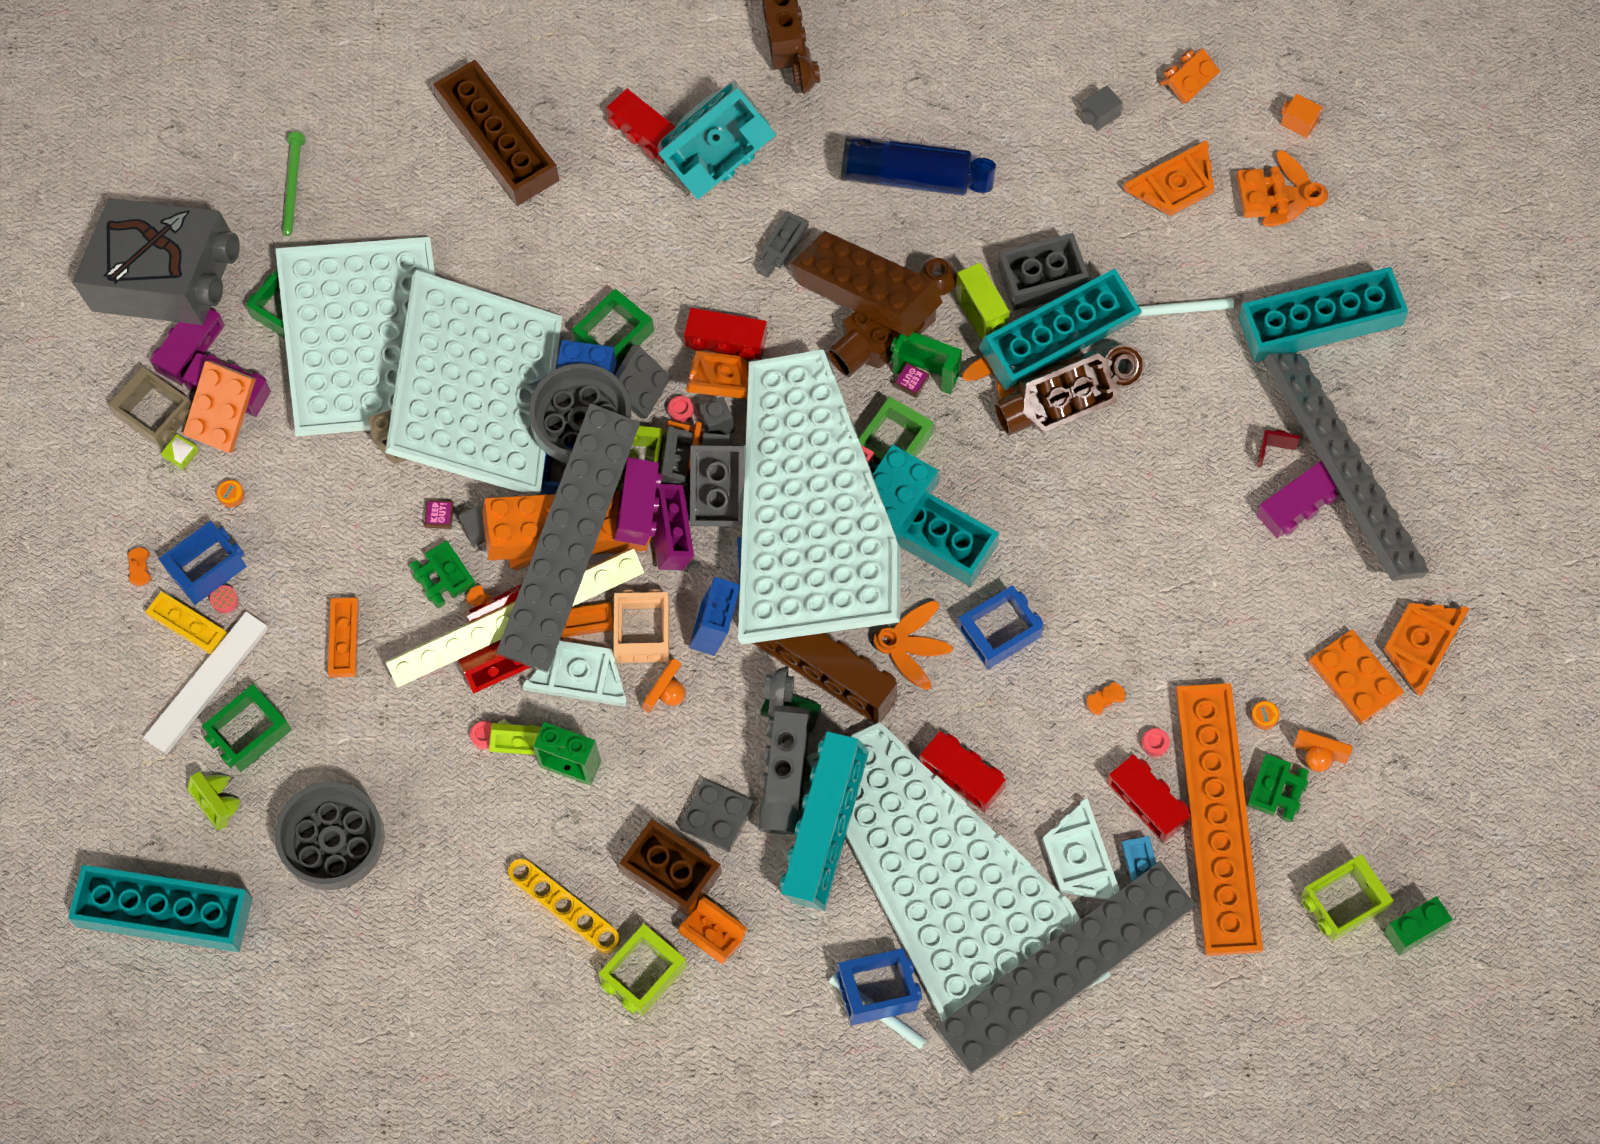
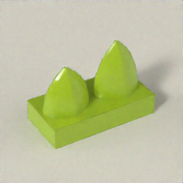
M505 718L498 723H491L489 752L536 755L533 745L541 727L533 723L527 726L512 725Z
M199 771L190 776L187 790L215 829L219 831L227 827L228 819L238 810L240 799L235 797L219 798L218 796L227 786L230 779L229 776L216 774L204 777Z

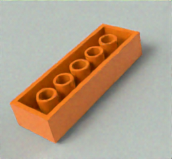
M620 491L614 492L592 554L620 553L629 548H634L635 552L647 551L651 536L646 546L614 540ZM556 494L485 498L482 515L488 561L532 558Z

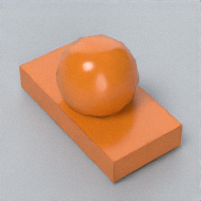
M671 659L642 704L643 710L650 714L659 698H661L664 704L669 706H677L684 701L686 697L685 687L681 682L672 680L679 670L681 662Z
M1302 729L1298 731L1293 744L1294 748L1307 752L1306 763L1314 772L1326 771L1331 767L1333 760L1346 764L1353 748L1352 745Z

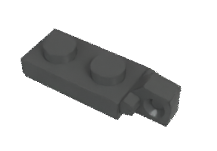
M789 211L784 213L762 247L760 259L763 261L759 265L760 275L769 278L775 266L781 268L809 227V221Z

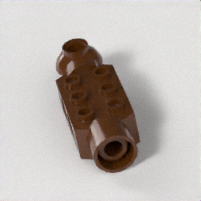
M762 0L773 70L792 68L795 87L801 86L802 94L804 95L814 87L815 83H820L818 61L811 60L809 48L805 44L806 33L801 22V6H798V0Z
M930 258L917 269V273L935 281L940 296L948 294L956 287L957 269L944 258ZM938 272V273H941L942 275H941V276H935V275H933V273ZM936 310L914 331L915 333L921 334L936 321ZM853 312L844 320V335L829 346L826 352L833 365L843 375L851 377L865 364L881 368L887 363L893 353L890 350L895 336L900 337L901 333L857 312Z
M1124 344L1111 349L1105 358L1099 353L1089 351L1018 381L1017 393L994 402L998 420L1008 436L1031 426L1036 430L1047 432L1116 403L1118 396L1117 387H1130L1142 377L1145 368L1144 358L1135 347ZM1124 359L1126 361V369L1120 373L1118 363Z

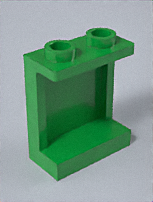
M915 332L909 337L903 334L900 337L895 336L890 349L893 351L890 363H893V373L899 374L902 365L909 363L920 369L942 376L941 391L951 395L961 373L962 349Z

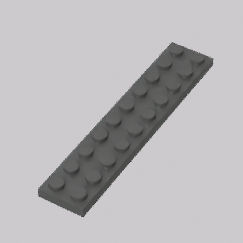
M1269 354L1264 359L1265 364L1390 579L1396 581L1423 578L1430 572L1425 564L1424 557L1417 551L1412 542L1411 535L1401 524L1397 511L1388 502L1384 489L1378 485L1371 467L1366 464L1360 454L1358 445L1353 442L1348 434L1347 426L1338 417L1334 410V404L1327 398L1322 389L1321 382L1311 371L1308 360L1302 354Z
M589 404L496 655L548 673L639 428V421L597 405Z
M1160 861L936 1026V1031L968 1073L972 1075L1192 911L1196 904Z

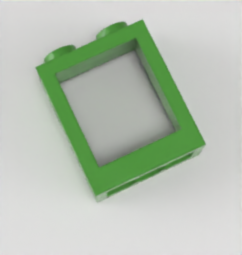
M889 396L859 438L862 446L876 453L873 462L878 465L885 457V454L869 446L868 443L886 418L917 435L906 450L907 453L915 457L918 456L928 442L934 430L933 421Z

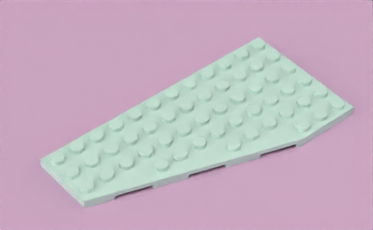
M822 349L749 362L738 625L739 642L741 644H749L900 622L901 549L827 354Z
M879 722L849 736L859 739L869 750V755L846 838L908 957L911 958L913 967L943 1022L1079 922L1080 918L1071 901L1065 895L1060 894L1031 866L1030 862L1001 835L992 830L967 806L963 799L937 775L935 776L905 748V745ZM818 752L806 757L811 770L814 765L817 766L820 757ZM1107 973L1090 987L1110 978L1111 974Z

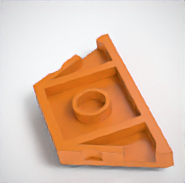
M1207 140L1124 183L1123 189L1125 192L1169 216L1214 193V181L1211 175L1212 166L1211 160H1209V144Z
M696 351L692 358L686 391L689 393L748 399L749 364L740 356Z
M1418 603L1408 604L1383 651L1418 696L1421 697L1470 608L1461 606L1460 609L1444 608V605L1425 606Z

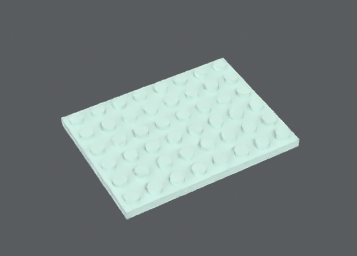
M430 237L275 248L295 437L371 430L368 417L392 410L413 274L418 270L435 276Z
M416 270L412 277L385 453L531 496L539 495L541 493L546 452L539 446L533 435L529 406L532 394L539 382L550 372L556 370L562 316Z

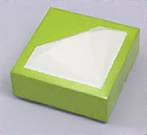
M176 434L162 451L161 456L184 470L199 449L196 445Z

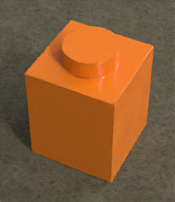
M1296 93L1291 101L1287 100L1281 109L1280 114L1283 115L1281 125L1308 138L1320 120L1323 107Z

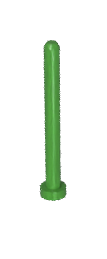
M291 132L287 138V142L291 147L282 228L284 236H290L293 232L300 149L305 144V135L299 132Z

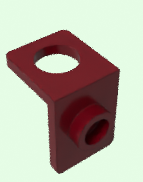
M1264 430L1257 467H1262L1266 445L1296 450L1300 436L1288 434V432L1283 430Z

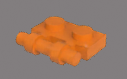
M1272 167L1270 169V177H1264L1263 169L1237 171L1236 179L1244 218L1269 217L1270 208H1277L1279 214L1288 212L1287 204L1289 199L1288 194L1284 192L1285 179L1279 167ZM1267 189H1273L1274 196H1268Z

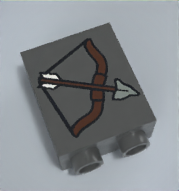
M108 198L72 283L92 312L203 325L210 306H217L222 298L223 283L221 279L227 264H233L238 258L240 250L239 238L237 234L231 232L222 214L217 210Z

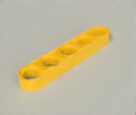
M517 859L510 864L508 874L514 885L598 951L609 954L617 950L620 945V938L615 928L529 861ZM525 866L529 869V874L525 879L521 880L514 877V871L517 867ZM543 882L550 885V891L547 895L539 896L535 893V888L539 883ZM562 899H567L572 903L571 909L566 913H560L556 910L557 903ZM583 916H589L593 919L592 927L587 930H582L577 926L578 920ZM602 934H613L615 937L614 943L608 947L602 946L599 943V938Z

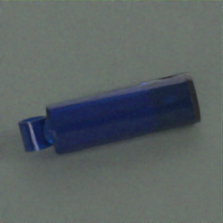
M846 135L841 180L965 196L968 186L972 191L978 193H987L993 189L996 164L988 158H976L971 162L972 153L966 150Z

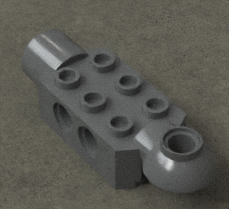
M788 666L778 669L772 675H766L764 699H769L768 715L774 718H769L767 735L772 740L771 746H766L764 762L769 767L768 774L763 773L761 790L766 795L761 797L758 831L781 835H795V827L802 804L810 729L809 710L802 707L785 706L786 702H792L794 690V676H788ZM786 739L794 741L790 748L784 749L780 747L781 743ZM786 766L791 769L790 773L786 776L777 775L781 767Z

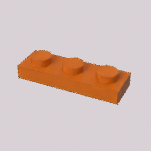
M330 598L328 675L330 678L357 677L358 598Z

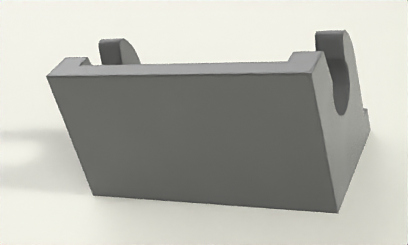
M672 426L667 428L662 439L658 473H662L661 484L683 485L684 489L686 488V471L693 433L676 429Z

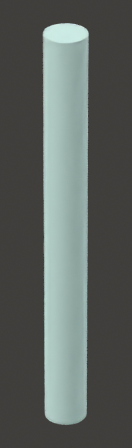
M1234 299L1139 306L1142 313L1138 317L1234 308Z
M834 974L829 983L839 989L837 978ZM859 991L863 1006L876 1003ZM895 1016L879 1019L920 1050L926 1044V1039Z

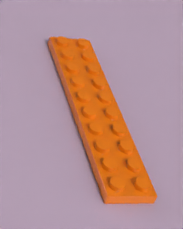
M1231 683L1177 686L1176 699L1205 956L1262 953L1263 944Z

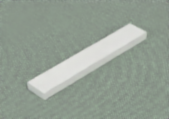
M245 612L143 737L145 741L167 755L268 631L267 625L248 612Z

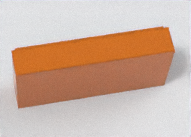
M612 603L572 608L564 627L562 638L613 631L614 616Z

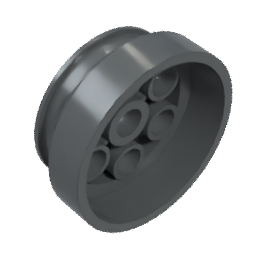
M584 363L566 365L546 375L535 388L529 406L531 429L539 446L551 457L568 463L573 449H569L566 446L569 443L576 442L581 426L575 424V422L580 419L584 420L590 403L631 418L630 398L621 381L604 368ZM589 396L596 398L593 402L584 401ZM563 401L570 403L567 407L558 406ZM554 424L562 426L556 431L549 429Z
M322 782L298 792L281 811L275 828L276 849L287 870L299 882L320 890L346 888L363 879L377 864L385 841L383 821L374 803L358 788L341 782ZM329 812H337L333 820H324ZM356 820L362 821V825L358 829H350L352 822ZM306 830H315L310 838H302ZM332 838H340L338 845L328 847V842ZM357 847H366L362 855H353ZM309 856H318V859L314 864H306V860ZM336 864L344 865L339 873H331L333 866Z

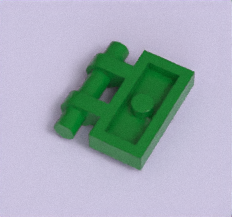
M448 540L425 553V557L429 562L426 565L422 566L418 560L409 565L413 571L415 581L421 583L426 591L425 596L430 602L433 601L436 608H441L445 605L446 602L442 597L444 592L448 591L454 599L476 585ZM436 572L441 581L434 585L430 575Z
M1265 754L1247 807L1274 816L1278 806L1285 810L1282 819L1287 822H1293L1295 814L1299 813L1301 807L1299 801L1302 793L1307 790L1309 784L1307 781L1309 771L1305 768H1299L1297 775L1290 774L1291 762ZM1285 784L1292 787L1289 798L1281 795Z

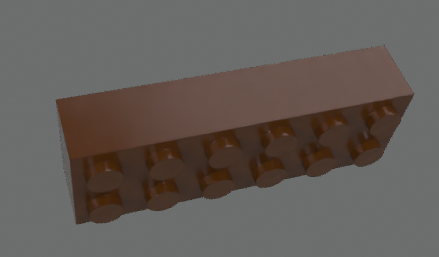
M476 59L433 84L438 102L517 206L560 181L557 165Z
M827 231L822 232L791 263L799 285L907 337L943 303L934 280Z
M827 633L752 643L874 724L882 722L897 702L898 682H896V678L891 673L885 670L879 671L873 667V663L868 658L862 655L856 656L850 652V648L845 643L833 641L828 637Z

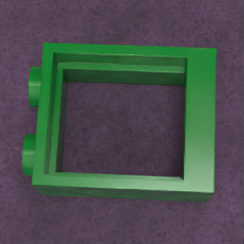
M276 269L273 274L266 277L263 286L258 292L250 296L246 307L250 317L285 338L283 321L262 309L279 289L278 269Z
M615 288L572 331L574 342L600 345L588 333L612 310H615L635 327L614 347L618 366L625 359L632 345H640L654 332L653 319Z
M254 684L249 686L202 725L206 732V735L203 737L213 750L218 747L223 752L220 757L230 769L235 766L240 772L244 771L292 731L288 722ZM253 703L272 726L236 755L216 732Z
M546 722L543 723L533 745L540 768L591 786L601 763L596 740ZM566 765H569L570 769L565 770L564 767Z

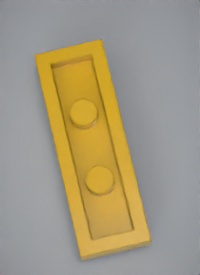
M162 591L145 611L148 617L209 655L213 653L227 635L224 629Z

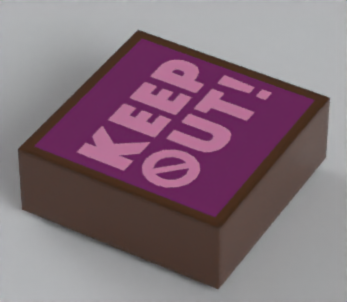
M906 363L895 380L894 387L917 398L929 380V374Z
M427 500L425 528L452 529L454 502Z

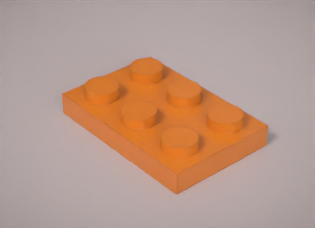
M205 361L183 435L227 453L233 452L256 379L213 361Z
M1353 629L1312 656L1308 661L1359 725L1404 694V690Z

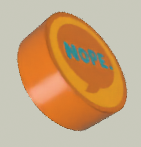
M235 480L224 481L217 488V498L225 507H236L244 500V490L241 484Z
M1270 701L1258 702L1251 712L1253 724L1262 730L1273 728L1280 716L1278 707Z

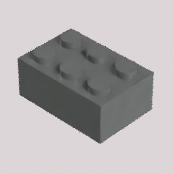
M1074 233L999 252L998 269L1013 311L1055 300L1089 282V274Z
M693 443L691 445L690 526H743L746 444Z

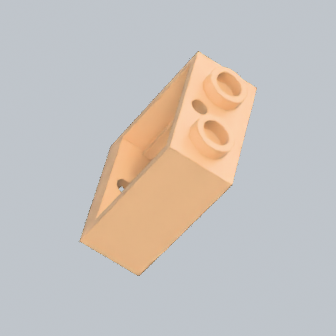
M653 589L649 590L648 593H637L633 590L614 593V658L616 663L670 662V599L668 592ZM662 608V643L623 644V609Z

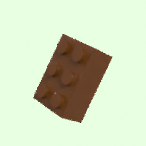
M653 819L649 821L619 863L622 874L687 917L695 911L699 900L702 897H706L722 874L720 863Z

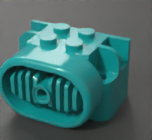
M734 80L720 91L707 96L683 116L677 123L676 128L667 134L658 143L657 147L658 154L698 200L721 180L724 182L728 181L736 173L735 169L741 164L745 166L755 158L754 153L777 134L769 126L767 119L760 112L759 108Z

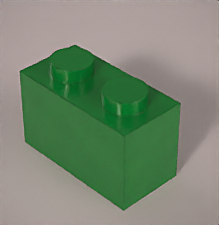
M1436 896L1390 922L1384 930V934L1400 956L1447 929L1453 919Z

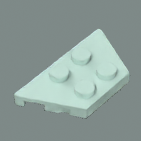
M559 641L548 673L537 670L523 684L524 691L627 706L612 649Z
M1088 798L1084 799L1073 812L1066 815L1060 821L1058 826L1051 829L1043 837L1042 842L1060 893L1108 900L1118 893L1120 889Z

